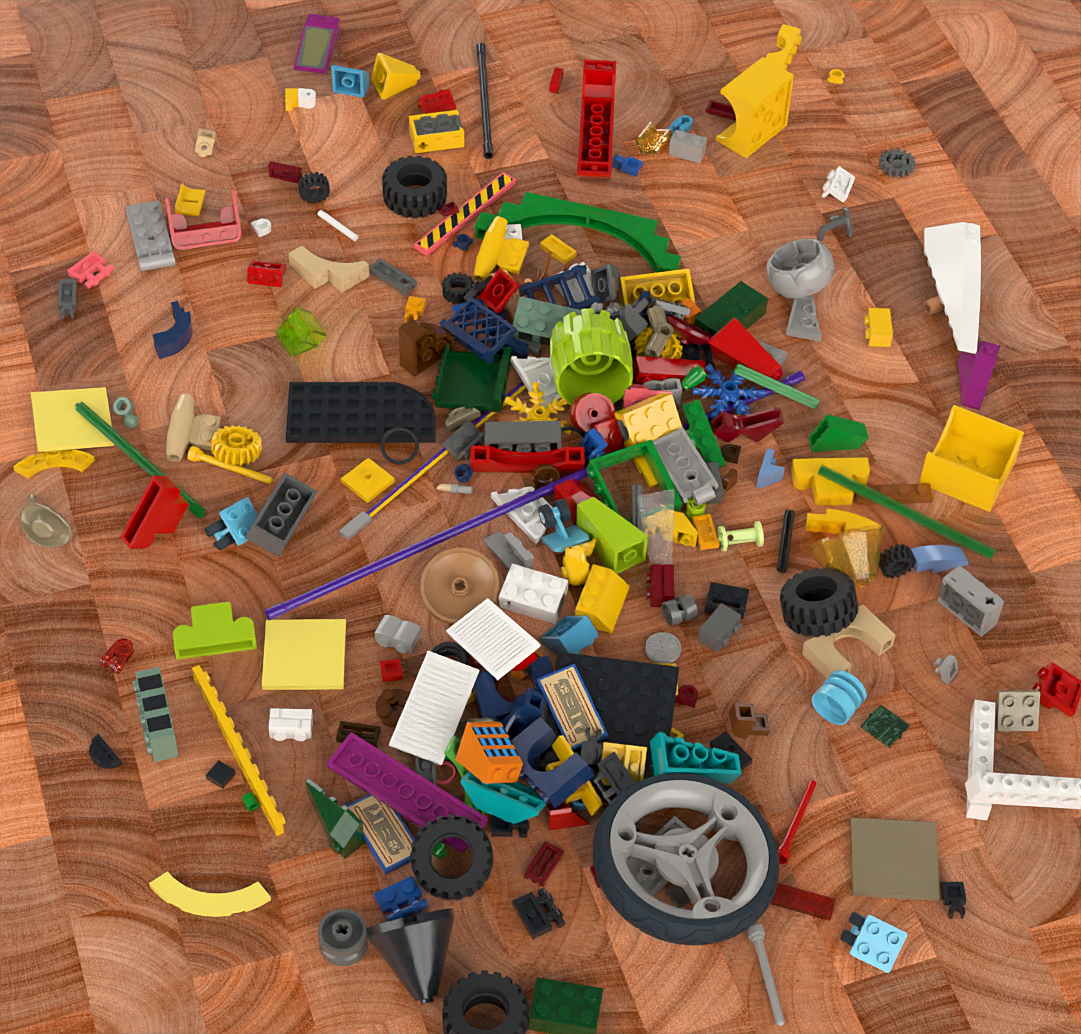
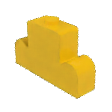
M868 457L793 459L791 475L794 487L799 490H807L812 487L814 503L817 506L851 505L854 496L852 490L846 489V487L831 481V479L829 480V478L827 479V477L824 478L820 474L818 475V471L823 464L826 467L828 466V469L830 467L832 471L835 470L841 473V475L847 476V478L850 477L852 480L860 482V485L861 483L862 485H867L870 473Z

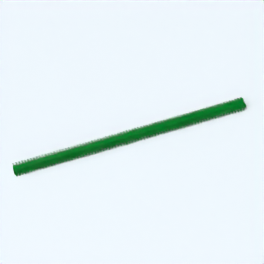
M83 401L76 403L75 410L151 477L153 475L166 476L162 470L149 461L131 443L127 442L122 435L101 419ZM174 483L180 489V495L189 503L187 508L199 519L203 516L205 517L207 514L205 512L206 509L179 487L178 484Z
M824 464L818 471V475L820 474L824 478L827 477V479L829 478V480L831 479V481L857 494L859 493V495L861 494V496L863 495V497L871 501L874 500V502L885 508L887 507V509L889 508V510L891 509V511L897 514L900 513V515L902 514V516L910 520L913 519V522L915 521V523L917 522V524L919 523L923 527L926 526V528L928 527V529L930 528V530L936 533L939 532V535L941 534V536L943 535L947 539L950 538V540L952 539V541L954 540V542L960 545L963 544V546L972 551L974 550V552L976 551V553L978 552V554L984 557L987 556V558L991 559L995 552V549L989 546L986 547V544L975 541V539L973 540V538L971 539L967 535L964 536V534L962 535V533L955 529L953 531V528L951 529V527L949 528V526L947 527L943 523L940 524V522H936V520L929 516L927 518V515L925 516V514L923 515L919 511L916 512V510L914 511V509L912 510V508L910 509V507L904 504L901 505V502L899 503V501L897 502L893 498L890 500V497L888 498V496L886 497V495L884 496V494L882 495L878 491L875 492V490H871V488L864 484L862 486V483L860 485V482L858 483V481L856 482V480L854 481L850 477L847 478V476L845 477V475L843 476V474L841 475V473L835 470L832 471L830 467L828 469V466L826 467Z

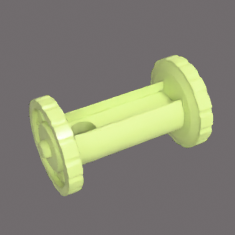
M755 521L753 528L726 531L724 526H719L718 540L721 551H727L728 545L756 542L758 547L763 546L764 534L760 521ZM730 534L733 536L732 541H729L727 538Z

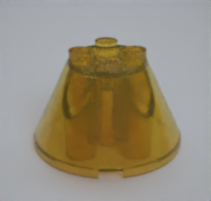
M871 525L839 533L840 537L829 539V537L816 541L809 545L807 549L822 568L838 569L846 573L853 580L855 586L858 588L865 587L869 583L878 580L884 528L883 526L880 528L879 525Z

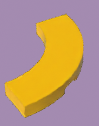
M72 449V451H45L44 453L35 456L32 454L14 465L13 468L14 471L29 479L40 471L54 467H69L83 472L95 461V458L89 453Z

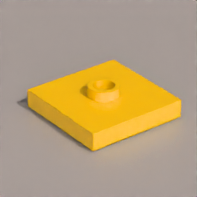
M369 458L341 478V483L366 503L370 502L395 482L393 476Z

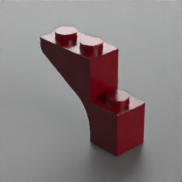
M779 407L742 416L732 415L723 411L711 420L713 434L727 443H730L741 434L759 442L784 424L782 409Z

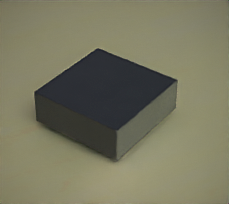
M218 760L206 774V779L223 789L236 775V772Z

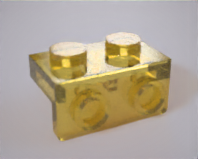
M649 122L636 139V145L640 154L655 155L659 153L672 136V132L670 129H656L654 122Z

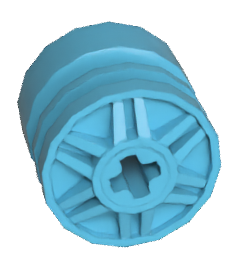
M835 670L825 680L824 685L820 686L814 693L812 704L815 710L830 723L844 725L853 716L855 710L865 701L867 697L866 689L852 674L843 670Z

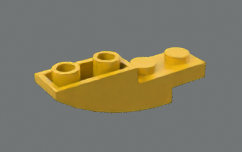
M826 509V514L807 513L805 531L843 534V540L882 543L884 527L868 518L835 509Z

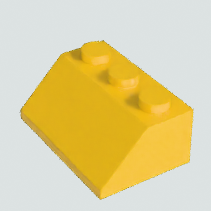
M593 564L576 606L575 616H588L595 629L613 633L630 586L612 569Z

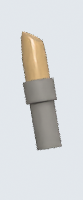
M440 484L436 488L441 491L457 494L473 493V487L459 484Z

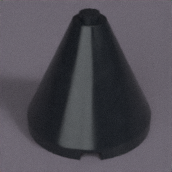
M452 908L417 914L416 916L400 918L366 928L367 938L414 1000H420L421 1004L434 1002L433 997L438 996L455 918Z

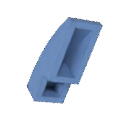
M930 545L910 549L916 561L914 564L916 573L930 569L932 573L956 568L957 566H965L969 563L962 549L956 546Z

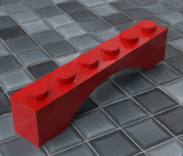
M471 446V468L473 472L532 473L540 464H550L555 466L559 473H574L583 469L585 464L584 447H563L551 451L527 453L506 451L492 446Z

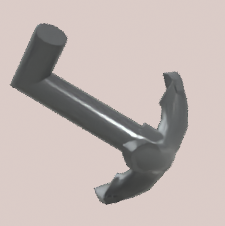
M843 207L844 215H832L829 220L833 222L819 228L817 237L819 241L824 240L825 232L844 224L847 226L848 237L852 236L853 225L850 220V211L847 207Z

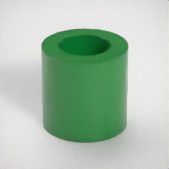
M250 792L242 797V801L248 811H253L259 807V802L254 793Z

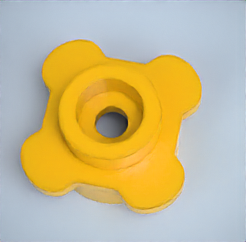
M833 69L829 72L830 77H828L827 81L834 84H842V79L845 75L841 70Z

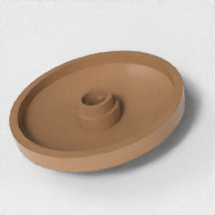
M452 548L439 553L427 564L421 577L420 588L423 602L429 612L437 619L454 625L487 598L496 604L500 584L494 565L485 555L469 548Z

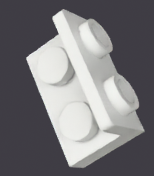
M839 166L835 171L831 170L828 174V181L822 188L824 190L822 197L825 198L830 193L835 198L844 202L848 197L855 176Z

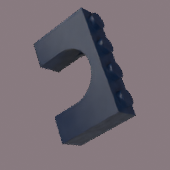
M549 655L538 657L537 660L527 666L534 690L541 695L543 694L537 679L554 672ZM487 670L479 672L472 688L480 718L488 717L494 719V722H499L512 713L515 702L507 701L498 694L492 675Z
M539 717L511 741L523 762L519 777L522 780L526 778L529 787L534 792L538 790L540 792L538 794L539 797L546 804L550 803L556 808L590 780L594 774L588 764L576 752L551 771L539 772L534 770L538 757L557 740L552 728Z

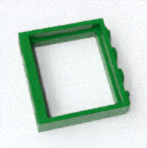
M652 440L589 461L587 475L594 482L596 494L600 495L603 504L619 514V511L599 470L643 455L668 503L666 506L643 513V518L664 509L680 512L683 502ZM632 517L626 519L632 524Z

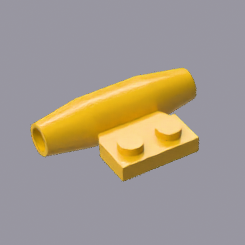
M495 217L484 236L476 258L473 276L476 281L480 280L482 282L488 278L496 265L502 270H507V272L518 275L520 273L529 242L516 238L505 240L508 224L505 218Z

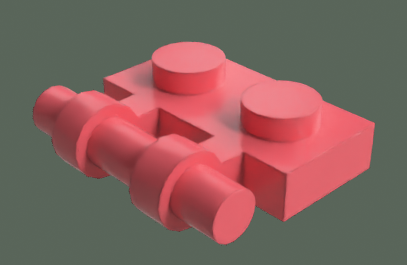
M91 252L68 269L67 272L68 276L77 279L79 283L87 280L84 286L86 289H90L92 286H97L103 278L109 277L111 272L114 271V267L111 264L105 267V259L95 252Z

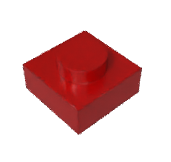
M400 659L380 661L383 682L403 680Z

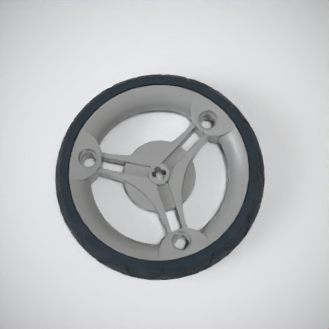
M670 773L649 777L619 793L605 809L597 824L593 839V864L603 893L615 910L627 922L656 939L690 946L713 944L731 939L756 923L767 910L776 892L779 877V854L773 834L759 811L744 796L716 780L685 773ZM665 808H687L708 815V822L695 830L686 828L673 829L662 836L636 832L635 823L645 815ZM713 829L716 834L709 840L706 835ZM723 838L739 841L747 863V874L743 886L731 900L715 897L710 884V880L713 878L719 862L715 847ZM628 857L640 858L654 864L667 881L684 889L692 902L693 910L668 905L646 892L631 874L626 861ZM698 886H700V889L704 896L703 899H701L699 892L697 890Z

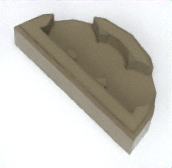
M465 407L453 410L445 421L447 431L463 425L467 420L471 421L480 417V411L476 408L465 409Z

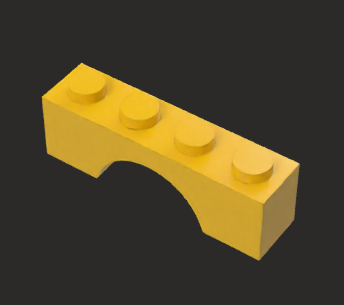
M783 24L778 33L776 45L781 51L768 53L765 59L787 71L788 64H791L792 57L796 54L797 45L801 44V29Z

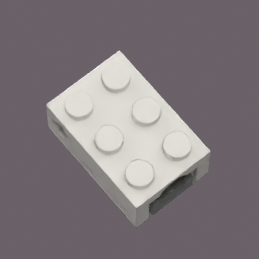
M512 564L499 595L500 608L556 624L568 594V580Z

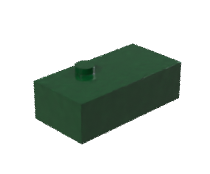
M740 281L695 318V326L714 336L732 319L736 318L747 330L766 314L768 298Z

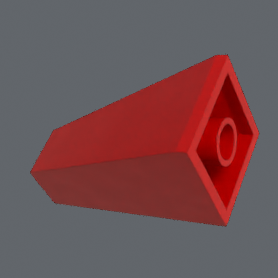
M736 318L732 319L708 341L714 358L733 368L737 364H741L777 381L783 375L782 368Z

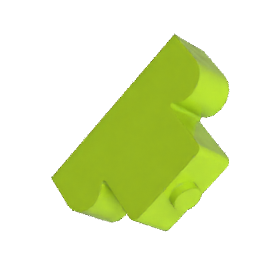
M230 602L209 603L207 605L191 607L193 627L180 625L173 631L176 660L257 649L253 621L248 617H240L234 622Z

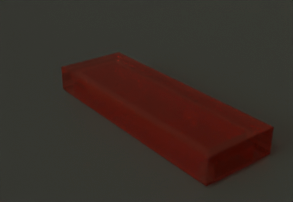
M777 883L776 892L770 904L830 921L836 899Z

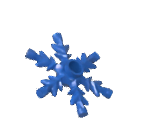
M711 364L705 367L707 372L711 374L707 377L714 380L712 383L718 384L719 388L715 389L711 385L710 388L705 385H701L702 389L692 388V395L703 394L702 398H706L711 395V398L715 395L720 396V400L714 401L717 404L710 407L714 409L710 415L712 419L719 415L720 412L725 411V407L728 408L726 402L734 403L733 408L737 407L738 415L740 413L743 415L751 414L747 411L751 408L744 404L745 401L739 400V396H743L746 399L750 397L755 400L757 399L756 396L765 397V390H755V386L749 389L746 387L742 390L739 389L738 385L743 384L741 381L745 378L735 374L734 370L732 371L733 377H729L731 381L724 382L725 376L721 378V371L718 370L716 372Z

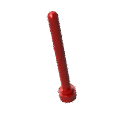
M814 780L808 782L783 842L777 847L780 864H787L791 856L789 847L816 787V781Z

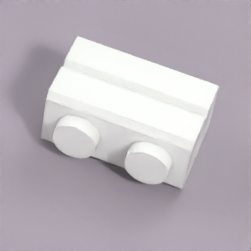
M270 709V738H274L277 741L285 739L305 741L306 739H312V709Z

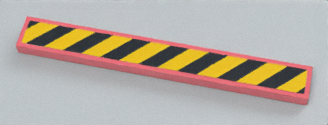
M502 172L460 206V212L449 215L414 244V249L426 256L431 254L516 184V179Z

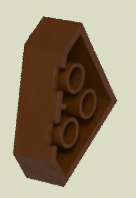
M411 319L399 327L400 366L414 377L442 359V350L446 349L447 343H450V351L455 350L454 337L439 325Z

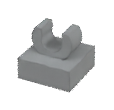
M948 655L945 660L937 658L934 666H938L935 673L941 675L942 682L950 684L959 671L956 656Z

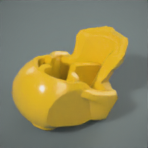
M593 538L592 541L565 548L561 574L563 579L566 578L570 585L580 586L586 583L590 573V565L586 557L592 555L597 539Z

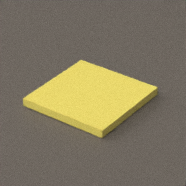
M106 387L31 392L38 452L114 446L112 441L75 410L76 403L83 401L112 427Z
M346 619L266 620L262 690L344 689Z

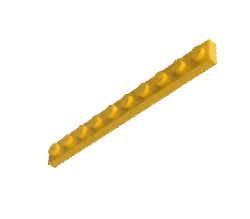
M200 665L193 667L194 681L275 835L283 834V824H286L284 816L281 812L278 813L276 811L275 799L267 794L268 787L266 782L258 777L260 775L256 764L251 763L249 750L241 745L243 744L239 732L235 733L232 718L226 716L225 713L227 711L224 703L218 701L216 688L214 686L211 687L209 684L210 678L206 671L203 672Z

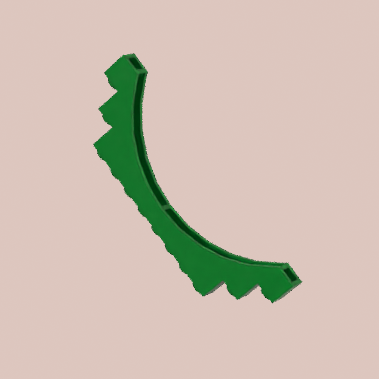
M526 192L520 205L503 202L498 215L481 212L475 225V238L482 240L495 217L505 218L508 221L507 225L521 224V229L541 225L587 227L607 233L628 244L650 264L655 273L680 270L681 256L668 253L670 238L656 235L658 220Z

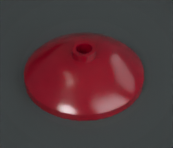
M670 314L666 315L667 322L673 327V332L680 337L678 340L686 345L689 342L698 345L709 344L708 341L713 337L706 331L681 318Z

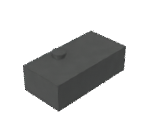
M561 421L485 422V446L527 453L562 448Z
M284 472L253 522L246 539L280 557L318 491Z

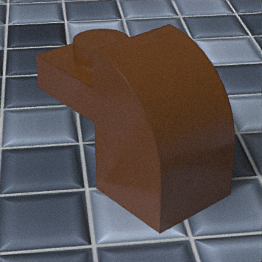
M733 703L729 710L732 732L736 737L746 739L748 735L768 736L770 727L767 714L755 713L754 704Z

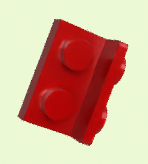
M443 89L438 90L435 94L431 95L424 94L417 103L418 107L422 108L424 114L452 111L457 107L450 89L445 91Z
M252 260L247 268V283L282 287L283 275L287 271V264Z

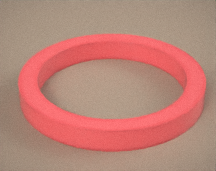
M443 761L444 765L452 768L453 775L448 780L441 781L437 779V784H448L454 780L456 769L452 763Z

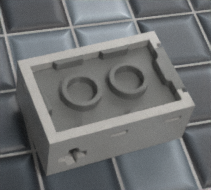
M957 566L943 578L937 599L942 606L981 637L997 625L1004 604L999 595L993 593L984 583L978 581L969 571L961 566Z

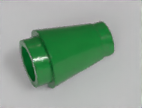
M699 365L695 368L692 367L681 382V386L688 392L705 381L708 375Z

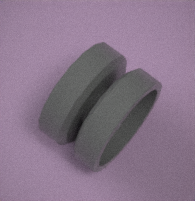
M336 909L325 915L318 926L320 951L323 958L330 964L339 967L353 965L362 959L367 951L366 923L363 917L356 911Z

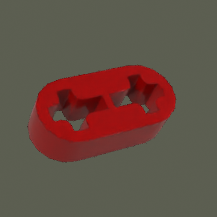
M555 67L550 81L549 92L558 94L563 80V68Z

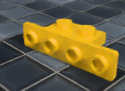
M563 735L559 736L552 745L560 761L548 764L545 768L546 772L557 768L574 754L570 744ZM589 780L563 801L566 804L582 799L591 816L595 815L603 805Z

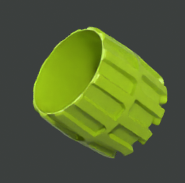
M593 308L581 309V315L578 316L576 312H571L564 316V323L559 321L555 325L550 339L551 367L560 397L564 398L569 405L572 404L576 397L584 393L603 394L610 399L612 404L623 399L625 389L632 385L633 369L630 344L622 322L618 318L613 321L610 319V312L602 309L600 314H594Z

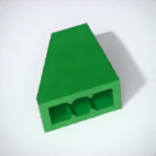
M829 414L824 417L808 436L812 452L859 449L868 439L864 423Z

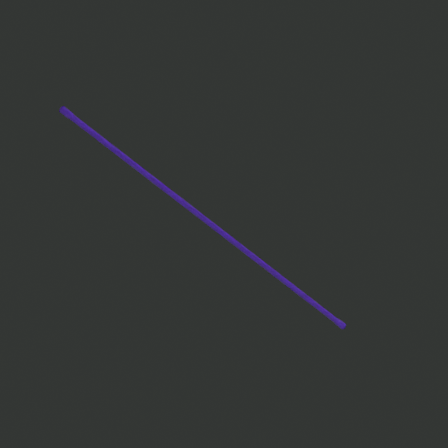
M798 371L779 382L791 387L804 381L805 376L802 371ZM766 387L762 388L765 390V397L776 393ZM756 396V400L750 397L748 399L742 397L739 400H743L745 405H749L765 397ZM733 402L727 404L728 408L725 407V412L727 413L737 410V407L733 408ZM713 411L705 414L708 422L712 420L710 415ZM688 422L682 424L684 430L689 429ZM588 467L284 603H279L265 609V614L269 621L292 609L551 494L555 491L556 485L570 478L580 481L588 477Z

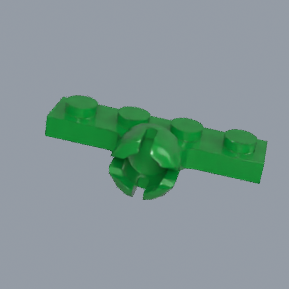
M700 400L682 405L683 413L689 425V429L685 430V432L701 454L706 464L717 462L719 469L726 467Z

